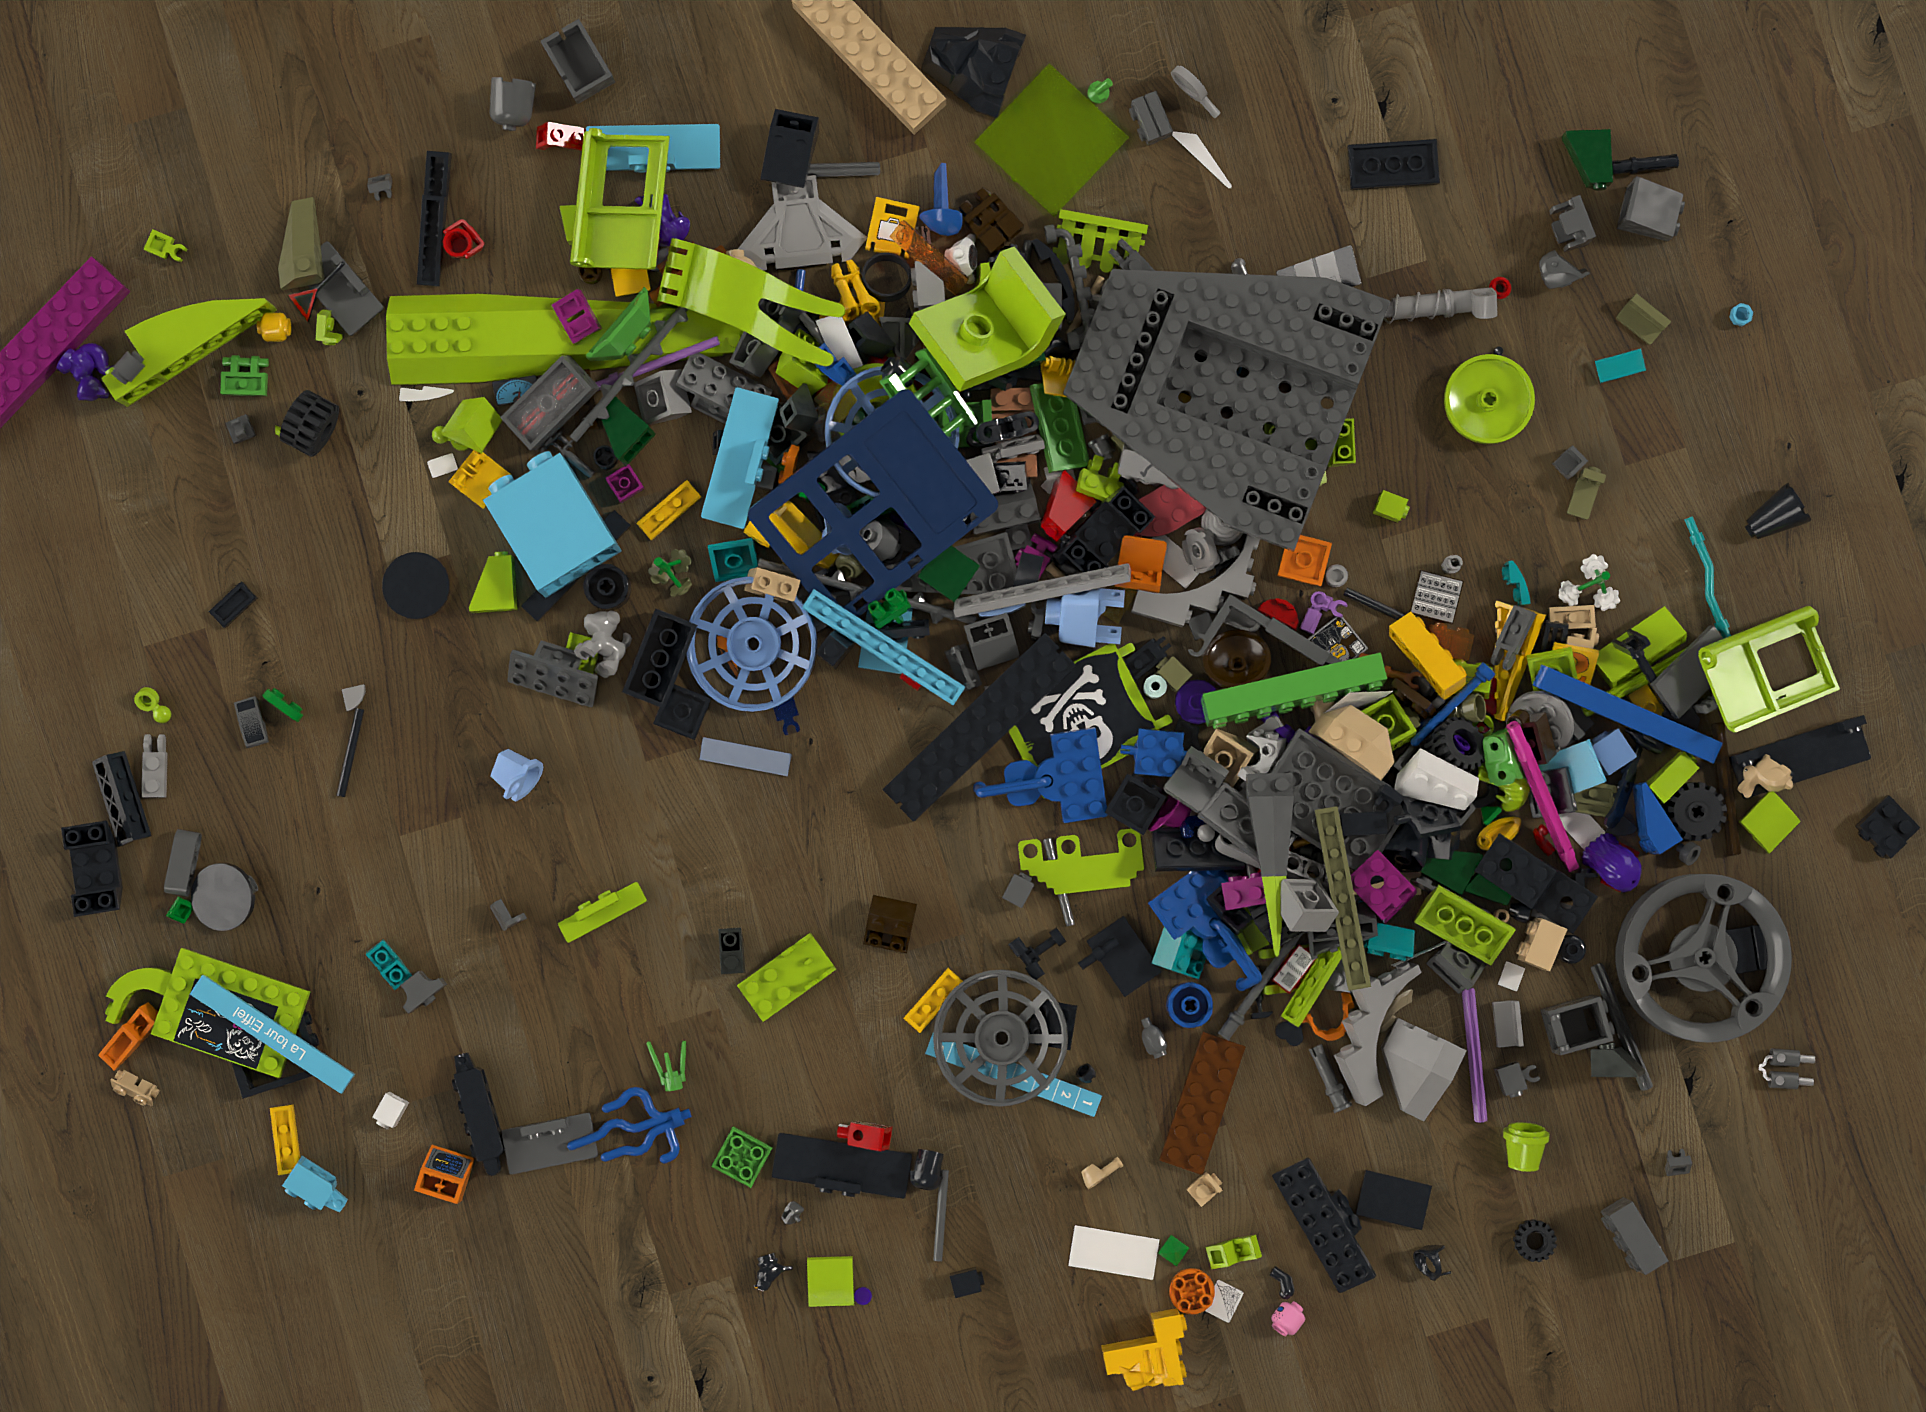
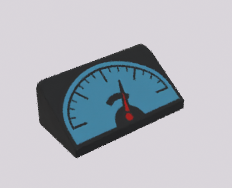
M532 375L492 382L497 406L514 404L538 380V377Z

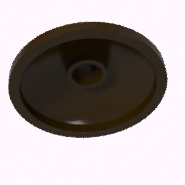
M1229 630L1212 639L1204 652L1203 664L1208 677L1214 683L1224 688H1230L1262 680L1269 671L1271 654L1266 642L1257 634L1247 630Z

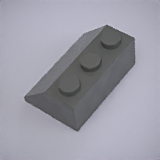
M1031 481L1028 490L1023 492L1003 491L993 494L998 501L997 510L974 527L973 533L974 537L1025 524L1029 525L1040 522ZM974 512L969 514L971 522L978 517Z

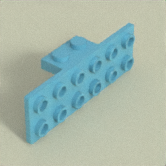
M719 124L586 127V131H589V128H598L606 135L670 136L666 172L670 170L720 168ZM610 147L608 149L606 171L634 170L640 173L647 172L649 148Z
M738 387L735 388L701 513L702 518L741 529L745 528L748 510L751 506L757 481L760 482L764 469L761 468L763 460H766L768 457L769 447H767L779 403L778 398Z

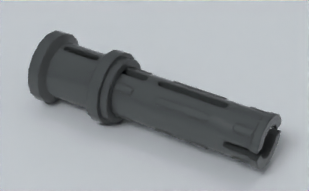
M1320 1044L1309 1049L1325 1084V1094L1329 1096L1333 1104V1112L1337 1113L1352 1106V1103L1348 1102L1343 1091L1344 1085L1339 1083L1323 1045Z

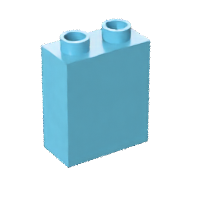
M550 451L543 452L532 458L527 463L530 471L518 479L514 480L512 475H506L493 482L488 488L492 495L483 499L537 591L545 598L622 551L567 460L561 453L553 457Z

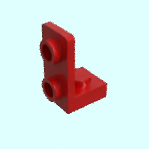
M546 122L537 127L536 149L545 150L556 146L582 151L586 128Z

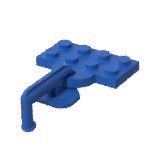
M1095 727L1050 734L1053 756L1042 761L1038 767L1028 760L1011 762L1004 769L1005 783L986 786L983 782L979 781L973 786L975 794L980 798L1007 794L1009 802L1014 806L1034 804L1040 795L1051 801H1060L1063 823L1108 816L1104 813L1107 805Z
M1224 870L1190 871L1148 902V904L1173 940L1179 938L1189 929L1196 936L1203 938L1202 952L1213 967L1223 968L1235 959L1247 976L1245 979H1237L1236 988L1239 991H1244L1260 983L1262 975L1245 952L1238 935L1236 936L1226 926L1206 900L1211 893L1222 885L1221 883L1229 882Z

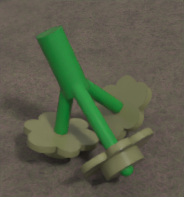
M674 549L671 551L672 558L670 562L667 563L662 558L657 557L653 561L651 568L648 569V574L651 576L650 580L653 584L661 583L665 585L668 583V579L675 583L670 588L671 597L684 595L692 585L689 577L678 580L674 576V572L671 569L672 566L674 571L680 574L688 572V566L691 564V558L686 555L685 550Z

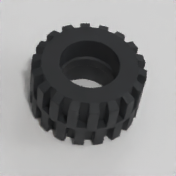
M1452 717L1437 726L1425 739L1427 743L1425 744V750L1428 753L1468 773L1480 767L1485 761L1482 742L1484 736L1482 733L1480 734L1477 726L1474 727L1472 722L1469 720L1465 721V718ZM1454 735L1461 736L1469 743L1470 749L1465 751V755L1460 753L1453 742Z

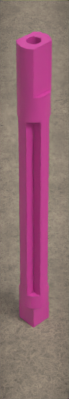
M1517 721L1510 722L1506 725V728L1514 744L1518 760L1560 860L1563 861L1566 870L1572 872L1579 868L1575 852L1521 726Z

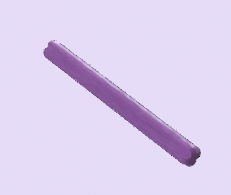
M1470 988L1469 990L1465 989L1462 991L1474 1120L1477 1123L1487 1121L1475 990Z

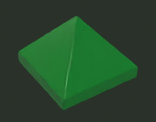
M1482 807V825L1484 827L1488 826L1502 809L1500 807Z
M177 897L166 916L185 924L193 911L192 903Z
M1170 1235L1158 1254L1177 1267L1189 1250V1247Z

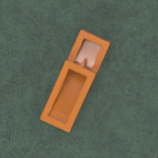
M149 1002L139 1007L128 1022L120 1027L98 1056L113 1070H116L151 1034L158 1011Z

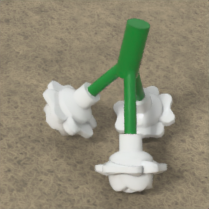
M1592 554L1589 558L1583 560L1584 565L1580 568L1584 572L1585 578L1589 579L1592 577V581L1581 586L1572 585L1569 580L1561 582L1559 598L1563 603H1568L1569 606L1577 605L1579 594L1582 593V590L1594 584H1598L1601 587L1597 591L1598 594L1593 596L1596 608H1600L1602 611L1615 609L1616 604L1620 602L1618 590H1613L1612 587L1606 588L1604 582L1610 578V573L1605 571L1608 568V564L1601 555L1597 557L1596 554Z

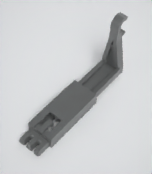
M1231 594L1205 635L1198 633L1199 638L1204 640V645L1200 651L1188 650L1189 654L1194 657L1201 656L1231 611L1229 606H1232L1265 627L1264 631L1318 665L1323 666L1325 662L1328 664L1342 662L1275 618H1267Z

